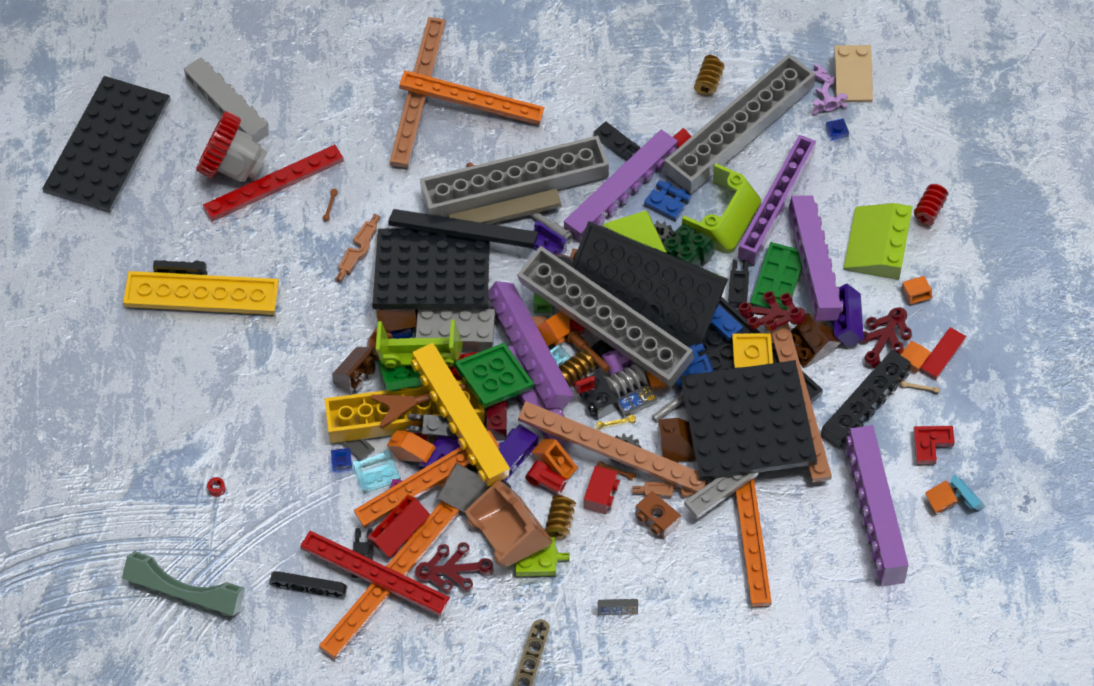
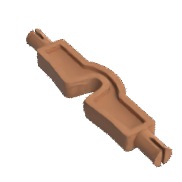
M373 214L370 222L365 221L362 228L355 235L353 242L360 249L347 248L338 266L339 273L335 277L337 282L342 283L346 274L351 275L357 263L367 256L370 250V242L377 232L376 224L381 218L378 214Z
M667 481L645 482V486H632V494H645L646 497L653 491L662 499H671L675 488L680 489L683 499H688L696 493Z

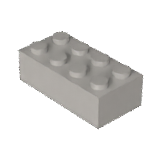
M418 309L416 338L450 337L451 320H455L463 341L461 353H478L494 347L495 309Z

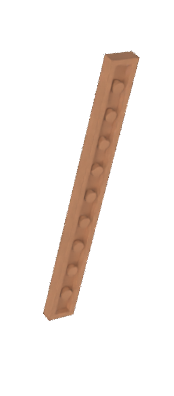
M428 17L414 73L432 77L446 26V19ZM408 91L390 158V166L408 168L427 98L426 95Z
M786 323L770 331L778 362L796 360L817 457L816 465L807 466L811 481L815 483L831 480L832 474L789 323Z
M525 401L518 417V421L691 492L697 493L704 488L706 480L699 481L698 471L527 401Z

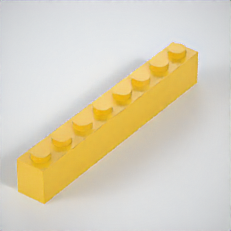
M434 343L412 352V360L410 362L413 369L421 375L420 380L423 386H427L430 390L429 394L432 401L438 403L440 414L443 418H447L451 432L453 434L456 433L458 436L460 447L469 454V462L478 469L477 473L482 482L485 481L489 487L498 479L501 481L509 477L510 468Z

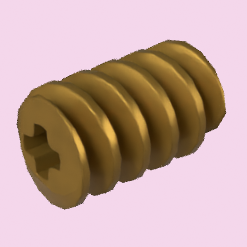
M710 54L704 57L694 84L696 92L700 94H713L717 91L725 68L724 63L718 57Z
M585 348L581 352H577L570 360H566L564 365L558 366L569 387H572L570 381H577L576 376L583 379L582 372L588 375L590 373L588 368L592 371L596 369L592 355Z
M563 495L552 496L553 500L551 501L545 531L550 537H555L556 540H559L563 536L570 534V522L573 520L572 515L575 512L573 508L576 507V502Z

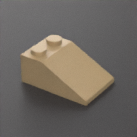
M834 45L833 68L836 97L839 93H844L848 95V98L842 102H873L871 45Z

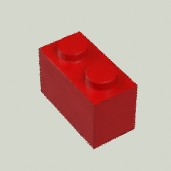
M598 466L594 467L584 497V509L607 514L608 508H612L615 497H613V493L618 491L620 480L617 479V471Z

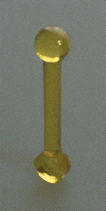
M630 415L628 418L609 422L599 421L596 427L602 429L608 425L625 422L635 423L636 416Z

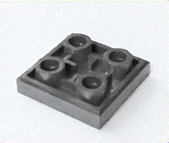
M456 462L436 497L464 512L485 493L488 486L485 481L482 482L477 473Z

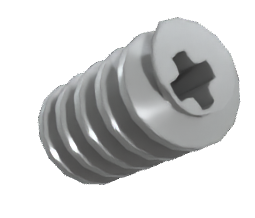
M633 364L631 368H625L624 372L618 371L617 375L612 374L610 378L605 377L606 382L617 398H620V391L624 395L627 394L626 388L633 392V385L638 389L641 388V381L645 386L647 385L644 370L636 364Z

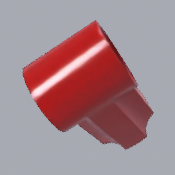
M539 460L534 462L525 476V479L533 486L539 487L541 485L558 495L563 492L567 484V478L551 471L547 464Z

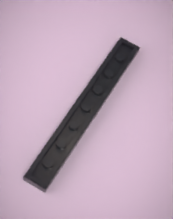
M393 209L388 220L389 226L534 249L538 239L537 231Z

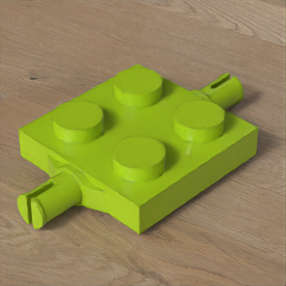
M550 537L553 542L547 548L514 563L516 577L555 576L558 561H570V552L558 553L555 547V537Z

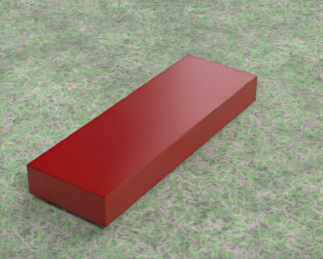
M950 327L920 367V371L937 380L967 336Z

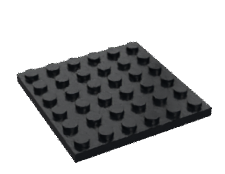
M407 228L378 229L373 309H488L490 242Z
M796 360L680 376L699 481L817 464Z

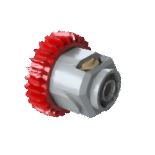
M226 111L222 114L209 138L196 170L209 178H212L218 171L241 183L246 181L248 177L251 179L256 177L267 151L262 149L259 143L253 141L251 135L238 129L241 123L240 117Z

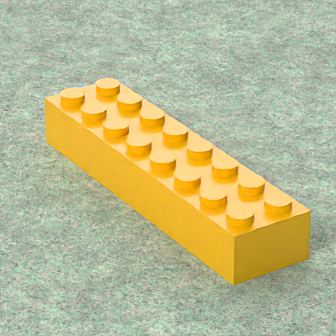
M464 380L457 381L458 384L466 386V389L463 391L481 422L485 423L483 407ZM423 385L417 388H401L398 391L384 390L324 398L330 443L391 436L396 430L406 431L407 426L410 425L423 426V421L409 420L408 414L442 415L440 414L438 403H434L431 400L417 404L416 407L385 428H380V423L389 411V408L371 400V395L417 397L430 392L428 387Z

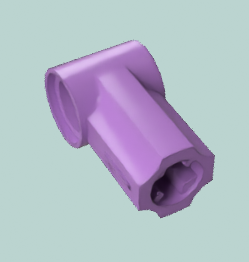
M617 350L602 355L603 360L610 366L608 374H615L620 370L623 371L625 366L634 363Z

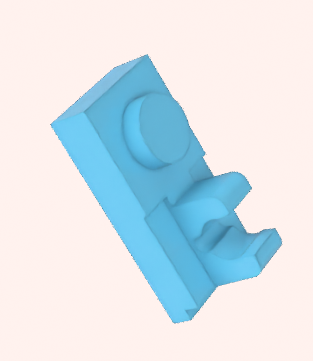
M954 474L950 485L952 489H957L955 495L958 500L964 496V503L971 510L974 508L980 511L984 508L985 504L959 476Z

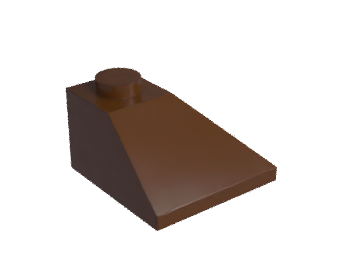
M678 417L659 419L657 432L661 456L677 463L696 461L688 421Z

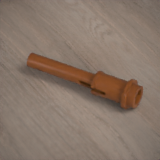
M571 330L566 335L567 342L573 344L580 352L583 348L588 350L594 362L605 373L610 370V366L589 347V343L580 336L579 331Z

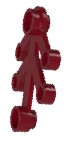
M768 291L763 295L765 303L769 304L771 309L752 307L748 302L741 303L738 308V312L748 319L747 323L750 329H757L760 325L764 324L767 331H773L788 322L793 325L801 324L805 320L806 315L803 308L795 307L790 293H784L780 296L781 303L788 308V310H781L772 291ZM754 315H764L759 319L758 317H753Z
M897 307L892 309L887 316L878 319L869 317L866 320L869 330H875L878 326L888 323L887 327L870 333L863 331L866 338L859 342L860 344H867L869 341L879 338L873 350L868 351L864 357L867 367L876 368L881 362L879 354L888 339L895 352L898 354L903 353V344L898 341L894 329L897 325L899 326L900 335L903 340H910L912 338V331L905 323L908 315L904 308Z
M461 542L458 544V550L443 566H437L442 558H446L450 554L449 546L441 544L438 546V552L429 562H422L417 565L415 574L421 581L433 582L445 594L453 591V584L450 580H442L437 575L445 574L461 586L463 591L469 592L473 589V581L470 578H463L458 573L478 571L480 575L488 576L493 572V562L488 558H483L477 563L457 564L463 556L468 555L470 552L468 543ZM465 547L467 550L461 551L460 548ZM446 549L447 552L441 553L440 550ZM482 564H489L487 567L482 566ZM423 569L429 570L426 573L422 572ZM469 583L470 586L465 587L464 584ZM445 585H449V586H450L449 589H445V588H443V587H444Z

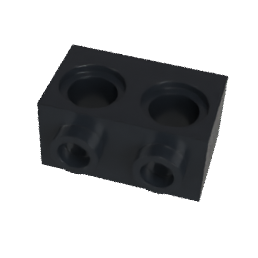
M600 371L590 375L595 377L596 389L579 394L581 399H585L588 403L587 407L592 415L595 414L598 420L618 411L619 400Z

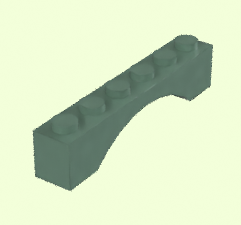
M136 551L127 556L122 579L128 580L130 584H140L147 587L148 590L163 592L168 597H178L184 599L186 603L202 605L204 609L219 611L224 616H234L240 611L245 591L244 587L229 582L210 587H197L185 584L167 574L153 557Z

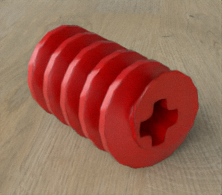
M939 184L928 185L914 210L915 218L924 225L932 226L947 200L948 191Z

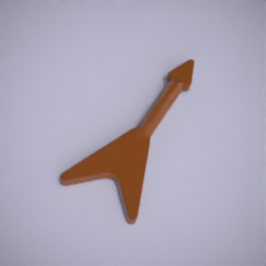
M459 384L462 391H464L466 386ZM429 393L417 397L371 395V400L389 408V411L380 423V428L382 429L416 407L417 404L432 400Z

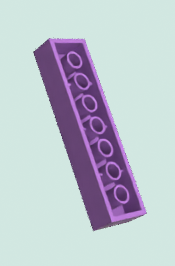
M874 426L850 428L849 436H846L847 446H844L846 458L849 457L850 459L849 472L850 475L853 474L854 476L853 488L855 492H858V508L862 509L863 515H861L862 525L867 528L866 541L867 544H871L872 548L870 550L871 561L875 562L876 568H874L875 578L880 581L881 587L905 583L909 564Z

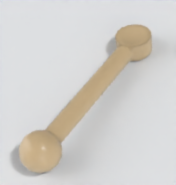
M905 380L900 382L902 388L912 387L940 392L938 387L911 384Z

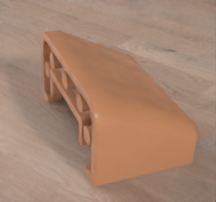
M499 479L464 511L469 518L467 522L474 529L478 527L482 530L494 547L495 557L493 559L501 567L503 565L508 567L547 548L553 542L522 498Z

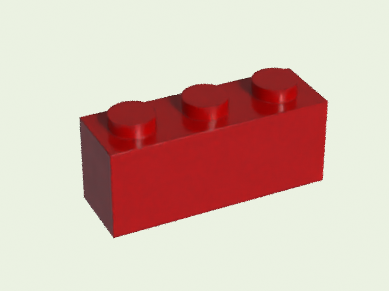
M407 495L367 538L381 554L390 558L399 551V547L413 536L414 531L426 522L430 513L416 498Z

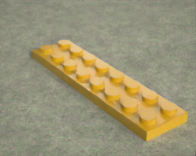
M128 271L123 305L124 307L275 315L279 279Z

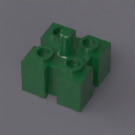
M684 223L674 232V238L668 237L663 242L668 254L699 267L701 261L706 263L715 254L712 238L701 232L696 234L695 229Z

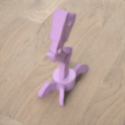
M815 64V79L824 82L822 88H816V92L822 95L824 99L822 101L819 99L814 100L813 106L815 108L812 115H817L819 111H832L840 106L847 108V104L842 102L848 98L847 94L839 93L834 98L828 93L830 86L835 82V76L831 77L828 75V71Z

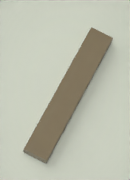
M552 189L449 214V218L493 224L562 206L557 189Z

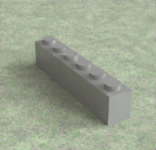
M200 57L184 68L185 79L221 116L224 112L228 111L240 117L241 123L238 129L253 137L252 140L255 142H259L269 135V125L266 119L261 118L253 106L250 107L244 97L238 95L231 84H227L220 73L214 71L209 62H205Z

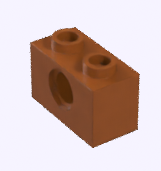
M653 491L636 505V518L641 523L648 525L653 534L663 539L668 537L681 524V515ZM653 515H659L661 517L655 518L653 517Z

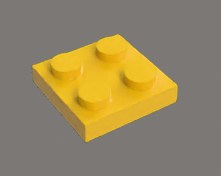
M771 333L732 334L734 368L773 363Z

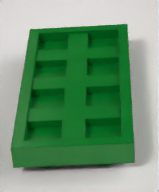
M770 242L750 302L752 307L771 309L769 304L765 303L763 295L768 291H772L781 310H788L786 305L781 303L780 296L784 293H790L793 298L802 270L797 248Z

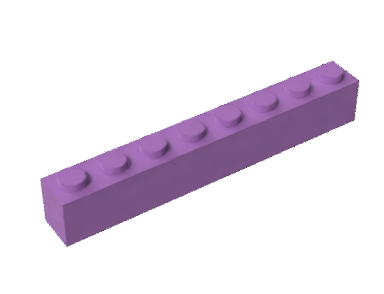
M662 129L658 131L564 220V228L571 230L573 238L580 243L588 221L602 226L609 216H613L620 205L625 204L634 192L637 193L646 181L652 179L658 169L661 170L664 167V160L678 149V141Z
M802 135L797 137L739 244L738 259L749 261L753 265L756 264L815 153V140Z
M813 195L791 196L788 211L815 321L838 320L840 312L843 311V302L839 300V287H836L835 284L836 275L835 272H832V259L828 256L829 248L828 244H825V232L821 229L822 220L821 217H818V204L815 203Z
M495 281L489 289L488 299L495 309L546 408L564 409L574 397L569 385L515 285L509 282Z

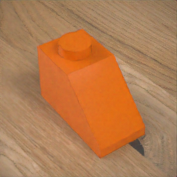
M561 311L537 326L547 347L553 343L555 346L565 341L564 336L570 333V317Z
M396 430L387 444L388 448L399 460L422 463L428 461L436 448L433 444L414 433Z
M542 439L531 452L537 460L547 464L551 471L567 478V480L578 468L556 439Z

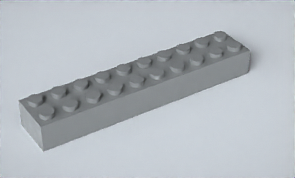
M787 54L664 160V173L688 193H693L713 175L715 163L724 166L814 87L816 74L792 55Z
M594 136L421 178L420 188L428 214L449 217V214L609 177V163L599 136Z
M542 246L536 250L517 274L522 285L670 388L694 359L692 349Z

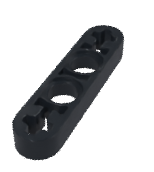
M280 571L272 572L269 584L275 588L337 599L345 598L348 588L342 582Z

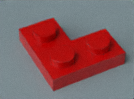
M914 426L916 464H936V447H954L953 426Z

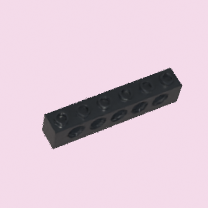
M892 349L823 425L821 437L838 449L844 444L847 445L846 436H849L850 428L863 427L864 421L867 418L871 419L876 408L886 402L889 393H894L899 386V382L902 379H907L911 372L909 370L911 362Z

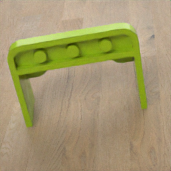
M715 163L712 183L735 192V195L721 217L709 214L701 222L683 216L682 224L684 223L695 229L696 234L701 232L712 238L715 250L730 254L736 250L761 206V198L742 174Z
M451 320L450 337L389 339L382 321H378L376 351L381 363L387 368L412 366L410 362L412 360V352L431 343H434L448 367H452L459 360L463 341L455 320Z

